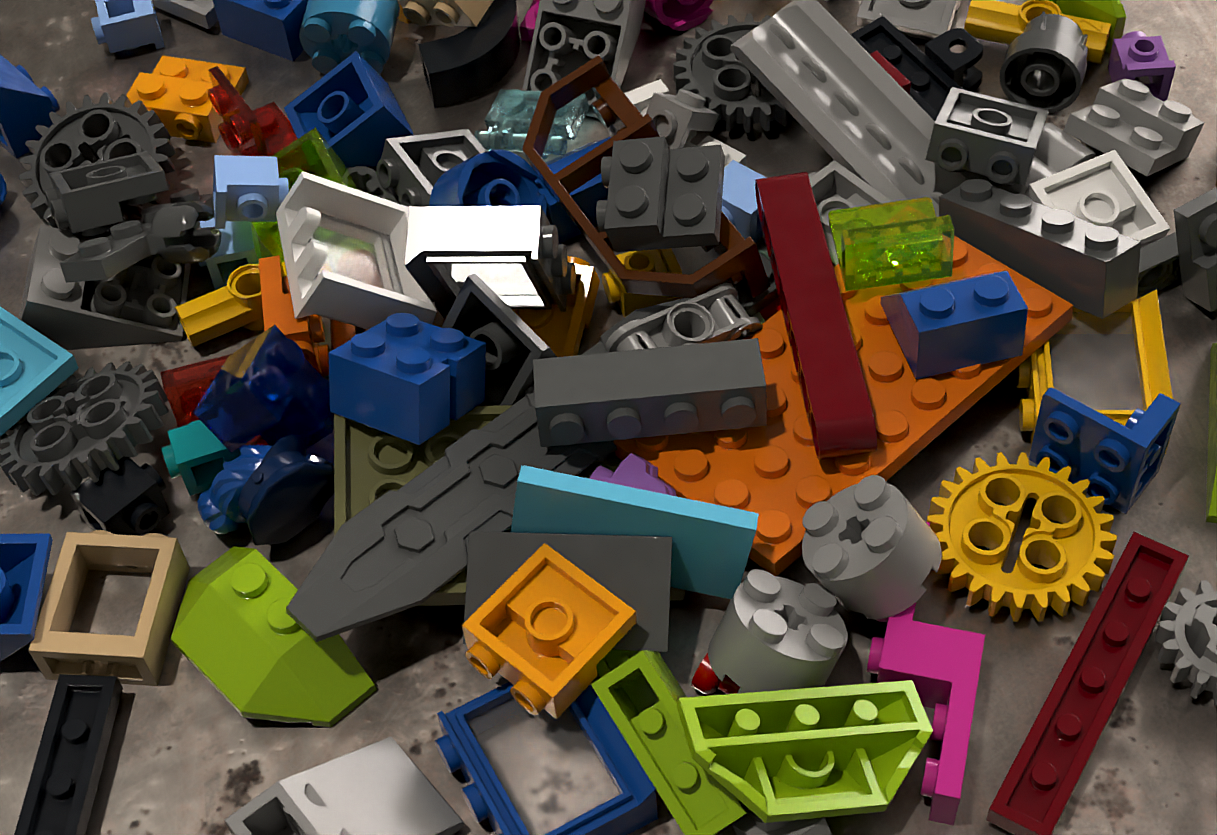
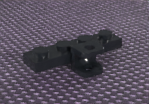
M884 16L850 34L869 54L878 51L911 82L910 96L934 121H936L952 87L973 92L983 81L982 71H979L974 66L983 57V45L963 28L949 30L925 44V54ZM955 45H962L967 48L961 53H955L950 50Z

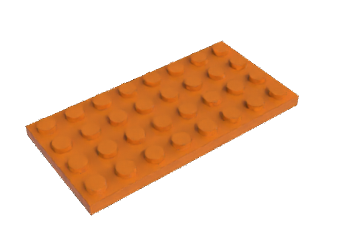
M907 209L834 267L873 410L877 433V451L818 460L782 310L780 309L762 324L763 328L757 331L754 335L750 334L749 337L744 338H758L766 381L767 426L614 440L613 443L617 446L615 456L624 460L630 453H636L658 467V478L671 486L676 491L677 497L758 513L757 530L749 558L767 572L778 576L802 555V542L806 531L802 523L805 512L810 506L820 501L829 500L841 490L858 484L862 479L870 475H879L887 481L1072 320L1073 304L912 210ZM1008 271L1028 307L1022 356L982 365L977 364L957 369L956 371L916 379L881 306V297L981 274Z

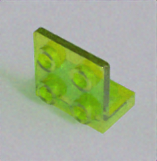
M924 197L832 210L828 213L829 226L845 291L952 277L954 227L950 215L936 217L930 198Z

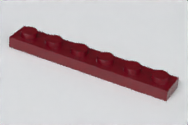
M1133 532L994 798L987 814V821L1014 835L1053 834L1186 566L1189 555Z

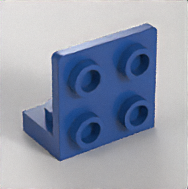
M1050 387L1042 396L1029 459L1038 465L1044 457L1050 458L1049 471L1054 473L1059 472L1066 466L1071 467L1068 481L1074 484L1088 479L1090 485L1087 493L1090 497L1103 496L1105 498V505H1110L1120 512L1127 514L1160 470L1181 403L1159 393L1146 411L1137 408L1124 426Z

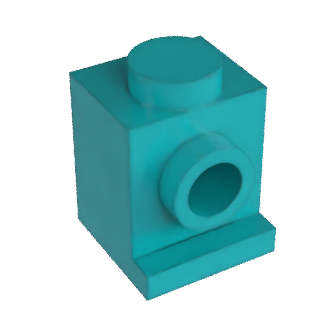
M230 403L219 406L220 415L193 421L188 425L167 431L171 445L161 447L167 469L172 479L182 476L190 496L209 490L217 473L224 470L223 463L232 461L241 455L239 448L244 444Z

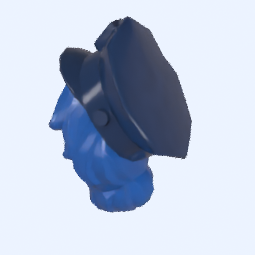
M290 434L282 437L273 446L241 445L239 448L241 455L232 461L223 463L224 470L217 473L210 489L202 492L197 501L198 510L204 524L217 534L236 531L243 523H247L254 545L285 543L317 520L324 505L334 493L333 464L326 459L307 454L306 443L302 436Z

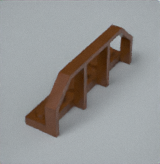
M599 55L540 93L522 150L532 168L627 293L694 298L707 293L712 288L728 280L733 286L741 282L754 298L771 287L756 243L750 236L745 239L722 211L719 245L701 246L705 252L714 249L719 257L693 274L627 270L614 254V249L606 232L598 233L569 193L601 173V160L605 156H612L613 141L660 137L654 121L648 114L643 116L610 77L606 65ZM592 88L597 100L591 103V106L596 116L605 128L613 125L618 131L607 141L556 174H553L542 159V155L556 112Z

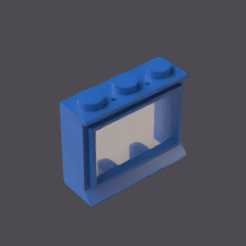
M510 682L446 714L443 711L437 713L443 735L435 740L437 750L450 773L460 769L468 786L462 788L461 791L476 822L479 823L487 819L496 835H629L658 819L656 788L591 684L557 719L544 709L538 715H533L526 711L512 696L510 689L514 685Z

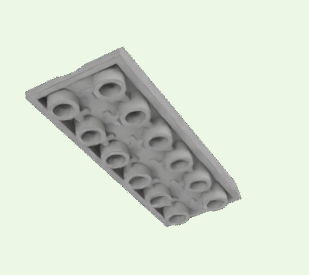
M793 0L766 22L755 27L730 45L732 53L836 162L905 211L910 209L939 226V196L960 186L962 182L969 179L987 180L992 186H995L994 182L990 181L986 175L970 171L950 172L942 169L935 162L925 160L935 121L817 0Z

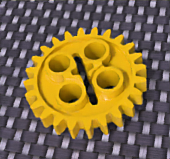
M1002 452L997 453L995 466L989 467L980 457L975 458L972 473L960 466L957 467L954 481L943 480L940 484L939 496L932 497L929 516H927L926 522H930V528L938 537L942 550L941 564L935 574L951 573L948 583V590L950 592L966 587L969 590L966 605L971 607L982 598L989 601L988 615L992 617L997 614L1001 606L1010 608V614L1014 622L1019 621L1023 609H1031L1037 621L1042 622L1047 606H1051L1060 616H1066L1071 600L1078 605L1084 606L1087 603L1090 590L1099 592L1105 574H1109L1114 559L1112 553L1117 541V535L1110 533L1114 521L1113 515L1101 513L1105 498L1103 496L1086 497L1090 481L1085 479L1072 484L1068 481L1071 473V467L1069 466L1062 468L1057 473L1049 471L1050 458L1044 457L1037 467L1029 465L1025 452L1020 453L1017 464H1009ZM1034 498L1037 502L1032 512L1029 528L1025 531L1013 571L1005 573L1002 571V568L1008 556L1010 543L1016 535L1027 499ZM995 502H996V503H1002V504H1004V505H1006V506L997 505V504H995ZM1050 520L1058 521V522H1060V523H1062V524L1054 523V522H1052V521H1050ZM976 546L987 547V548H989V549H991V550H989V551H987V550H981V549L977 548ZM1032 564L1042 565L1048 569H1039Z

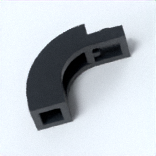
M493 0L477 27L469 26L456 35L418 44L424 79L434 108L455 104L475 97L494 86L509 72L520 49L516 0Z

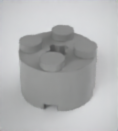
M879 475L867 476L858 484L841 490L829 500L813 504L803 517L802 524L806 531L802 542V556L807 568L824 587L835 595L836 600L843 608L852 614L857 612L863 613L867 619H883L906 610L926 592L927 589L922 583L928 576L931 568L937 573L941 564L942 550L936 534L899 489L887 483Z
M751 570L736 589L710 641L708 658L712 670L721 681L727 675L740 686L738 693L823 687L846 647L848 638L844 621L834 608L837 603L835 595L820 584L809 583L804 586L793 580L774 576L765 570Z

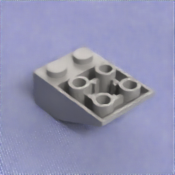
M540 0L520 102L537 106L542 91L598 55L603 59L610 77L620 88L640 33L646 0ZM591 88L559 110L598 118L591 106V103L597 100L593 89Z
M40 225L27 271L19 315L21 321L66 350L181 341L183 327L174 307L187 301L191 263L173 264L164 260L159 254H154L140 260L107 280L66 283L60 262L79 253V244L95 238Z
M392 737L282 779L225 819L232 835H453L464 826L459 816Z

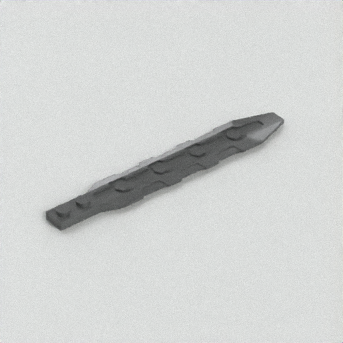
M760 254L771 287L753 298L741 282L734 286L738 291L736 299L750 317L756 315L778 298L770 260ZM692 298L678 299L634 310L600 335V342L582 355L607 353L605 349L606 341L622 325L632 320L646 318ZM533 384L525 390L524 398L480 430L472 429L445 449V456L397 491L389 490L344 523L286 607V613L310 637L319 642L422 604L467 568L469 531L506 532L511 528L517 480L521 465L577 476L595 461L603 462L617 451V446L613 443L614 440L541 447Z

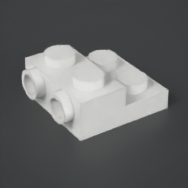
M1116 150L1029 184L1025 193L1034 202L1056 210L1069 211L1075 217L1098 226L1112 227L1119 234L1140 241L1141 247L1165 237L1170 230V226Z

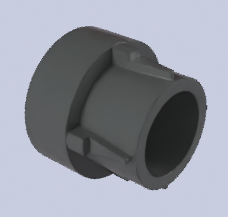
M1042 12L1040 16L1032 19L1026 25L1023 34L1016 37L1008 47L1000 70V85L1008 99L1012 102L1048 110V113L1057 112L1070 106L1080 93L1086 73V58L1088 55L1086 42L1088 35H1083L1082 30L1073 20L1062 15L1045 14V12Z

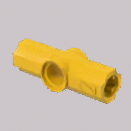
M971 0L964 29L976 39L1010 45L1016 37L1023 34L1026 25L1032 19L1040 16L1042 12H1045V14L1062 15L1073 20L1080 27L1083 35H1088L1086 42L1088 48L1087 61L1101 64L1111 24L1061 14L1059 6L1050 0H1027L1022 5L996 0Z
M284 261V262H282V266H283V270H284L285 276H287L286 267H285V261ZM326 263L323 265V267H322V268L320 269V271L318 272L319 274H320V272H321L322 270H325V271H328V272H329V270H328V268H327V266H326ZM246 264L238 267L229 275L226 286L174 307L191 346L195 347L242 326L254 331L264 330L259 264Z

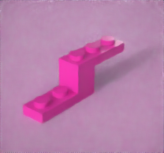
M915 602L912 606L896 615L876 620L877 622L887 623L884 639L872 638L867 672L878 674L877 683L912 680L923 707L935 709L931 726L933 732L930 740L941 742L939 759L926 758L920 795L932 797L929 821L954 826L961 797L985 634L913 621L916 607Z

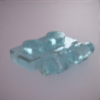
M500 89L484 120L488 131H476L474 134L476 139L489 151L502 149L509 152L524 153L522 148L541 91ZM586 94L580 95L557 110L542 159L548 158L550 154L565 155L567 140H575L589 111Z

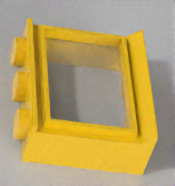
M1157 289L1131 301L1104 319L1073 307L1072 320L1016 368V387L1026 388L1027 399L1020 400L1019 426L1020 431H1030L1031 446L1042 396L1050 387L1124 426L1137 408L1146 411L1159 393L1173 399Z

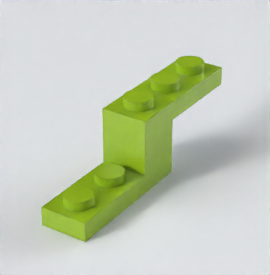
M610 650L596 665L600 679L592 683L591 686L684 835H714L747 814L749 811L746 806L692 759L677 709L679 698L687 696L660 653L649 650Z

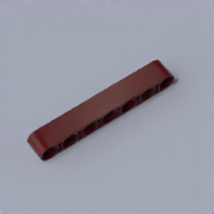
M800 172L755 179L759 219L817 458L822 460L877 451V433L873 410L808 173Z

